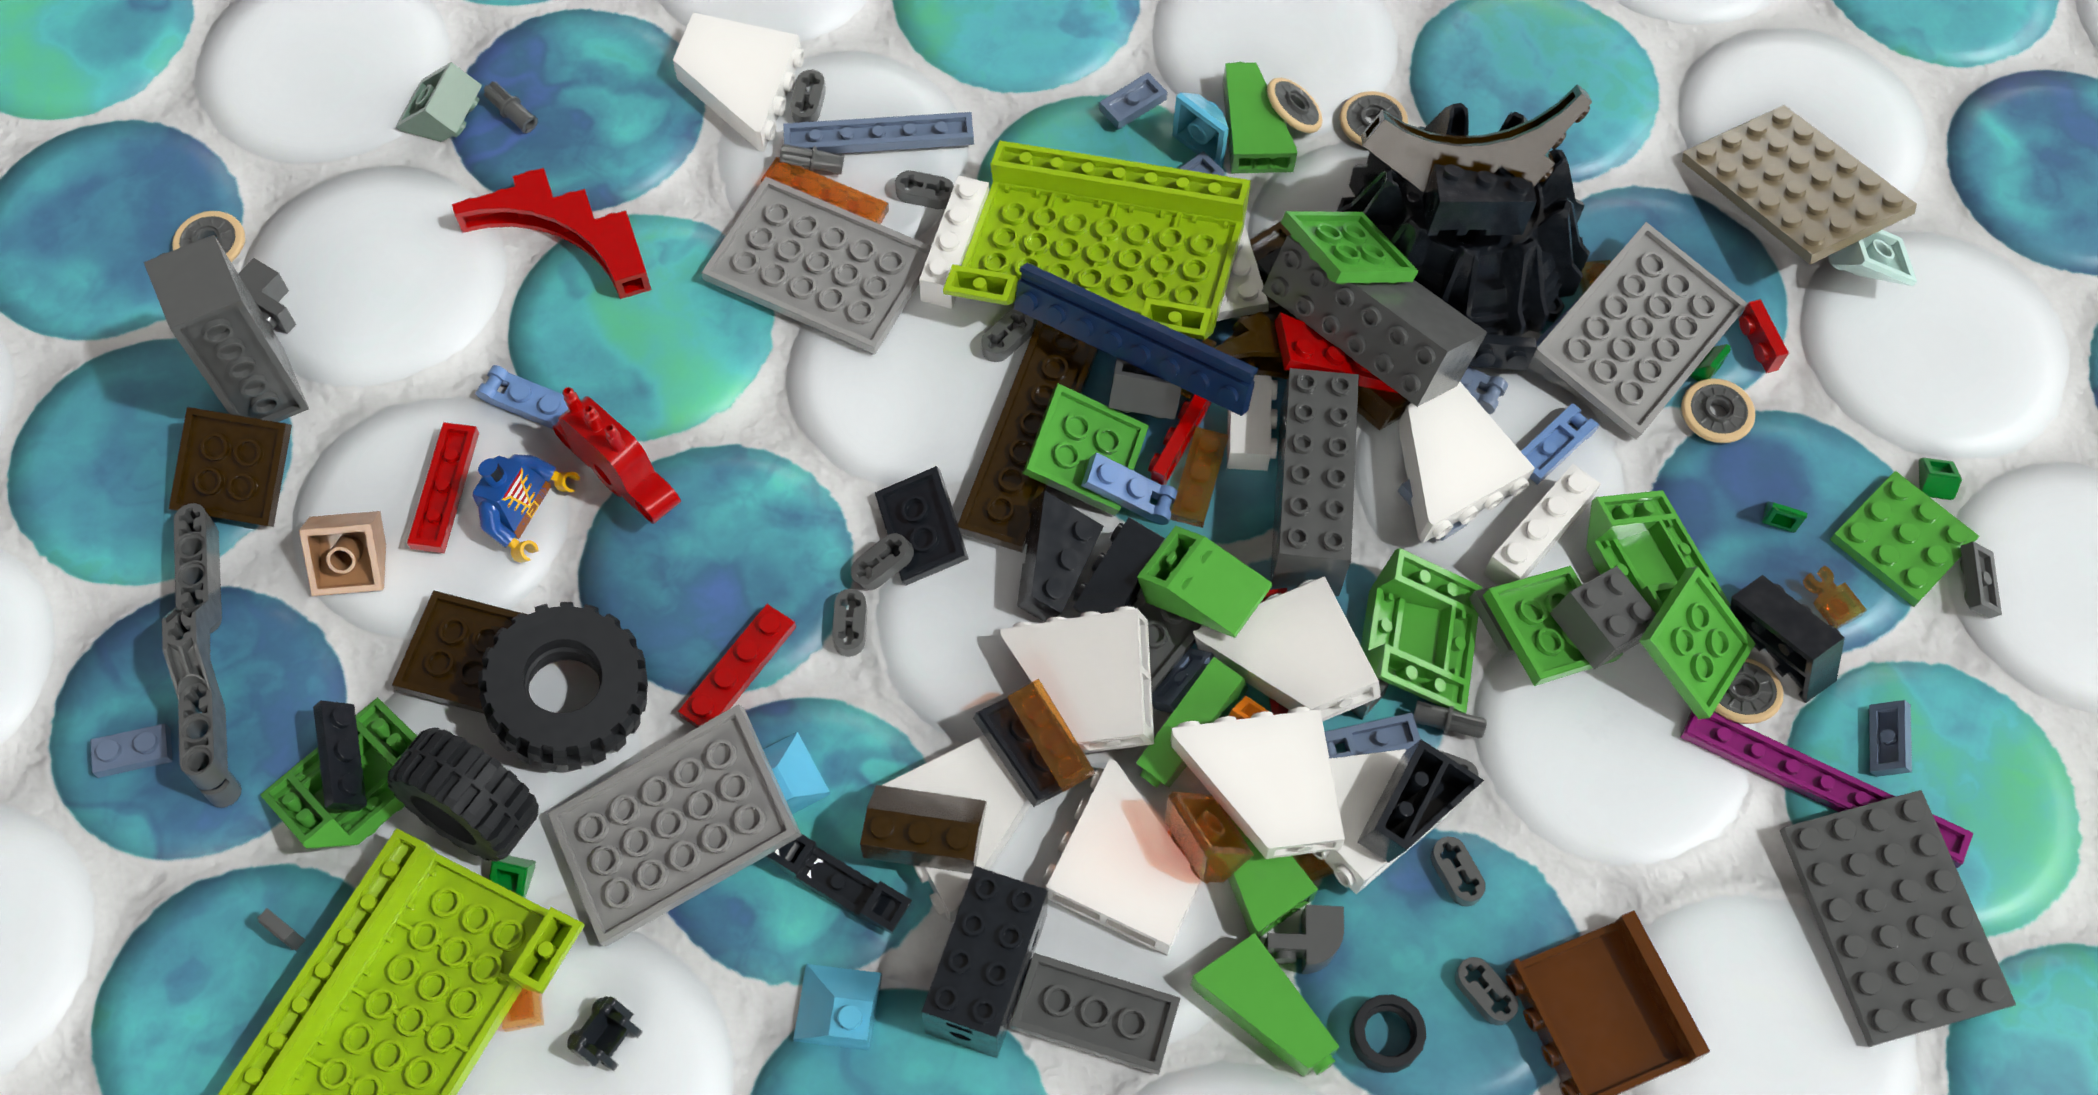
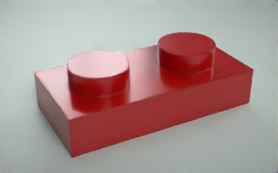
M1761 299L1748 302L1738 319L1740 329L1748 337L1753 347L1754 356L1762 364L1765 372L1778 371L1789 355V352Z

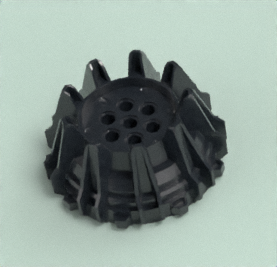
M1463 103L1452 104L1445 107L1426 127L1421 126L1418 128L1439 134L1469 136L1468 108ZM1510 112L1499 131L1510 129L1528 120L1518 112ZM1559 149L1549 151L1555 162L1550 176L1543 183L1538 182L1534 186L1537 202L1523 235H1485L1483 233L1484 230H1468L1466 235H1456L1454 233L1455 230H1439L1437 236H1427L1422 200L1424 192L1371 152H1369L1367 164L1355 165L1353 167L1349 187L1355 197H1343L1336 211L1363 212L1418 270L1414 279L1416 282L1490 335L1522 337L1528 331L1541 332L1546 321L1555 322L1565 307L1560 298L1575 295L1583 276V268L1590 254L1583 244V239L1579 235L1577 225L1585 205L1583 202L1575 199L1569 164L1563 150ZM1499 167L1500 171L1497 176L1515 177L1504 167Z

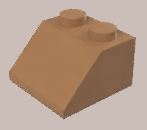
M380 511L312 516L307 519L299 529L311 596L380 591L384 589L386 540Z

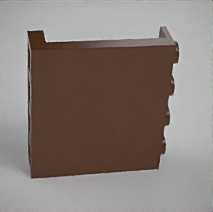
M1635 910L1621 915L1614 923L1525 960L1519 961V959H1515L1505 969L1507 973L1505 979L1508 988L1515 996H1519L1525 1008L1523 1011L1524 1019L1530 1030L1537 1032L1543 1044L1541 1046L1543 1057L1549 1067L1555 1068L1561 1080L1560 1090L1562 1095H1619L1696 1062L1711 1052Z

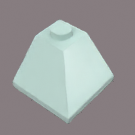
M1880 230L1829 255L1828 258L1830 264L1840 271L1845 270L1858 276L1914 286L1917 283L1903 239L1884 230Z

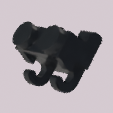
M605 996L594 1002L591 1016L582 1028L571 1033L567 1040V1048L593 1067L601 1061L604 1066L615 1071L619 1064L611 1056L628 1033L638 1039L642 1031L630 1021L634 1015L630 1010L612 996Z

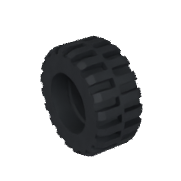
M433 727L421 731L388 771L387 783L389 789L394 792V796L411 813H414L419 820L430 826L442 837L450 840L454 845L459 848L462 847L468 853L474 856L478 855L487 861L497 862L507 858L537 819L539 812L537 799L529 792V788L517 779V776L512 771L507 770L501 765V762L486 754L483 749L472 745L463 737L455 736L445 729L440 730Z

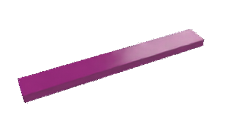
M1691 710L1680 738L1837 812L1896 797L1746 726L1728 720L1716 712H1713L1710 718L1698 719ZM1933 814L1955 867L1958 868L1963 865L1973 832Z

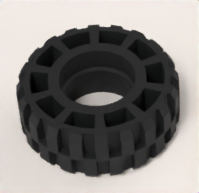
M560 602V606L548 608L547 604L535 607V612L527 616L522 612L512 618V626L508 629L501 628L493 637L494 646L486 648L482 657L483 669L478 674L479 697L486 722L491 732L495 733L502 747L508 752H516L518 759L529 765L536 761L542 764V769L554 771L557 765H568L569 771L582 769L581 763L592 760L595 765L606 760V753L612 749L618 752L627 744L626 737L629 734H635L641 723L640 716L646 710L648 681L646 662L642 650L638 649L636 645V638L629 629L623 630L620 627V620L610 613L604 617L599 614L597 607L585 604L584 608L574 607L573 602ZM559 660L582 662L597 673L600 681L599 691L587 705L578 710L567 713L547 711L536 705L529 694L531 680L544 666Z

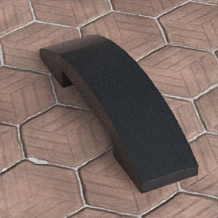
M803 834L765 856L778 868L818 895L854 916L889 933L894 932L912 903L910 898L885 883L873 881L818 848L815 841Z

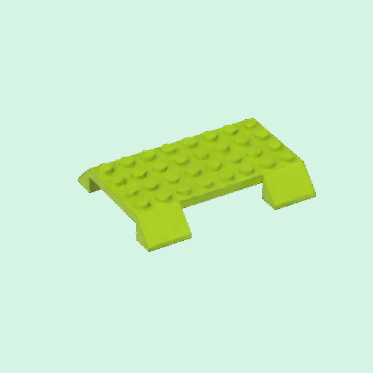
M999 140L990 164L993 183L961 266L952 264L943 288V294L1010 305L1015 302L1017 284L1022 274L1019 272L1020 267L1030 263L1191 338L1205 340L1213 334L1244 229L1251 180Z
M396 828L218 1095H457L522 989L540 994L544 993L585 924L553 907H550L548 910L443 857L436 853L427 843Z

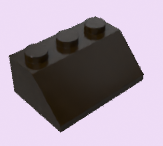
M876 785L867 806L860 841L862 856L867 859L972 874L977 863L987 801Z

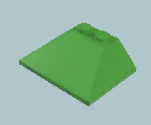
M1663 490L1601 496L1592 500L1586 550L1600 575L1618 566L1657 614L1686 568L1698 566L1727 606L1730 607L1731 604Z
M1396 549L1368 594L1361 647L1376 677L1441 707L1450 709V706H1454L1453 711L1466 714L1479 616L1469 597L1475 591L1481 590L1482 586L1404 549Z
M378 697L356 715L367 806L360 811L325 808L318 747L260 794L306 849L358 845L364 839L374 834L392 815L405 807L388 787V771L417 735Z

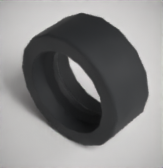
M1393 994L1377 995L1367 1000L1354 1015L1349 1030L1350 1044L1357 1058L1368 1068L1381 1073H1395L1409 1067L1423 1050L1427 1037L1425 1021L1419 1010L1407 999ZM1390 1011L1398 1014L1409 1027L1410 1041L1408 1047L1396 1056L1378 1054L1369 1046L1366 1040L1365 1027L1367 1021L1378 1012Z

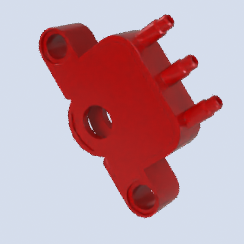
M566 387L563 390L562 394L568 410L558 417L559 421L552 426L553 431L569 450L589 468L591 467L597 477L616 496H622L651 524H655L681 503V499L676 491L655 472L645 450L627 429L590 397L585 396L580 400L577 393L571 387Z

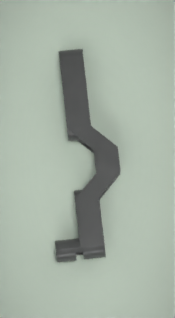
M192 503L182 506L174 516L176 607L162 619V645L178 698L181 770L213 806L224 808L238 800L242 788L238 780L228 770L226 709L210 655V633L218 629L222 621L219 531L206 510L201 505ZM222 782H224L222 786L214 790V788H216Z

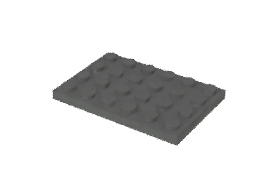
M1922 790L1790 825L1780 830L1782 839L1868 1048L2016 1005Z

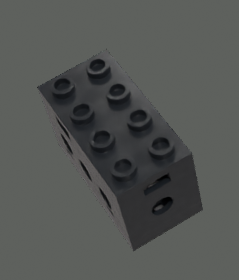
M978 866L974 867L921 1011L926 1034L998 1058L1047 917V889Z

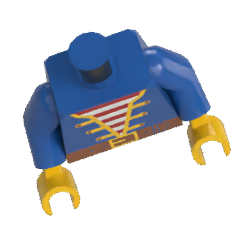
M514 454L510 458L497 456L494 459L489 458L482 461L478 467V472L482 478L472 495L478 506L482 530L504 548L508 545L511 548L513 560L520 563L531 561L524 554V548L530 553L539 551L535 542L531 540L520 542L517 539L521 537L551 488L550 479L554 481L556 489L561 492H575V490L566 486L565 481L567 477L573 480H580V476L577 473H559L555 471V466L533 455Z

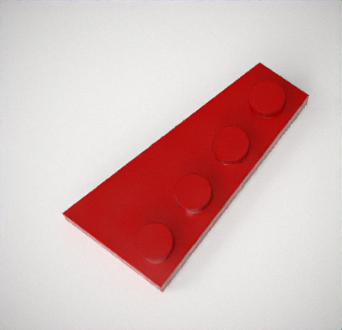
M1281 312L1276 318L1275 327L1285 370L1294 368L1359 374L1358 386L1398 393L1345 354L1340 348L1334 346L1307 326L1303 321Z

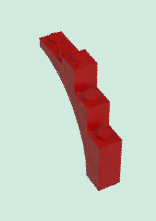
M544 168L529 170L523 174L512 176L515 187L500 189L490 194L467 198L452 204L462 233L497 227L539 230L563 238L578 246L596 260L612 280L620 299L652 290L627 211L609 213L604 217L594 219L585 189L553 197Z

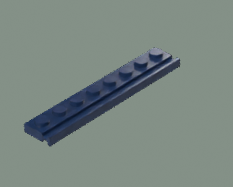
M1030 263L1020 267L1019 272L1022 274L1017 284L1015 310L1240 416L1249 410L1255 381H1253L1254 375L1257 373L1258 368Z

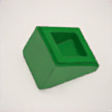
M1724 344L1713 347L1690 377L1696 381L1711 379L1724 363L1731 351V346Z
M1920 458L1918 462L1919 489L1932 498L1954 500L1962 482L1953 461Z
M1768 501L1765 505L1762 522L1794 533L1807 518L1808 513Z
M508 855L505 859L491 862L489 880L526 898L536 861Z

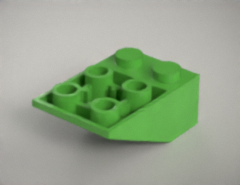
M1176 525L1137 576L1146 603L1233 638H1236L1273 586L1271 581L1205 536Z

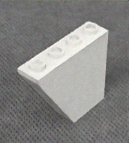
M692 13L673 58V63L679 82L757 150L765 152L768 141L773 140L775 137L778 115L782 116L785 111V97L787 92H791L794 88L795 72L797 67L801 68L805 52L804 49H801L799 35Z
M1459 382L1457 387L1418 407L1413 403L1407 405L1398 423L1407 479H1410L1413 495L1411 502L1417 535L1422 543L1433 537L1436 539L1444 537L1452 530L1453 524L1458 521L1463 525L1469 523L1478 515L1479 511L1485 508L1488 511L1494 509L1504 500V497L1510 494L1517 496L1530 484L1528 479L1535 470V467L1461 382Z
M1325 576L1317 580H1307L1300 584L1298 588L1284 594L1277 593L1268 597L1258 605L1236 638L1203 625L1200 629L1193 631L1198 650L1212 652L1219 661L1242 676L1247 684L1289 710L1297 707H1308L1310 710L1320 709L1322 722L1381 697L1379 680Z
M1122 606L1116 608L1114 612L1103 614L1099 612H1084L1080 617L1070 619L1051 617L1046 622L1038 624L1018 622L1013 624L1011 628L1001 629V637L1067 736L1083 753L1154 744L1148 620L1137 608Z
M1297 707L1289 710L1286 714L1278 715L1265 711L1255 713L1251 718L1236 720L1234 716H1225L1216 719L1214 723L1200 724L1198 721H1186L1172 728V748L1265 859L1341 849L1345 837L1320 709L1310 710L1308 707Z
M985 735L882 785L986 800L987 804L976 866L990 870L1032 805ZM914 866L922 883L928 881L934 891L929 896L938 915L940 916L945 913L949 922H954L972 874Z
M1406 749L1330 759L1345 840L1340 850L1313 854L1318 859L1324 860L1334 870L1337 880L1343 886L1350 887L1355 894L1359 893L1408 851L1406 850L1388 863L1357 842L1402 755L1407 751ZM1450 810L1442 819H1440L1438 823L1435 824L1427 833H1425L1417 842H1419L1430 831H1432L1443 820H1445L1452 810Z
M1109 759L1105 769L1098 767L1090 784L1094 791L1089 801L1082 799L1074 816L1078 823L1073 833L1067 830L1058 848L1062 855L1057 865L1050 863L1042 883L1046 885L1049 900L1168 955L1198 891L1201 878L1119 764Z

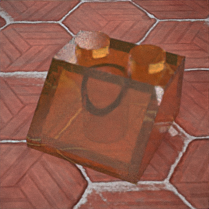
M1173 791L1168 796L1165 823L1172 832V840L1184 851L1189 859L1192 872L1202 882L1224 883L1254 855L1227 812L1212 795Z

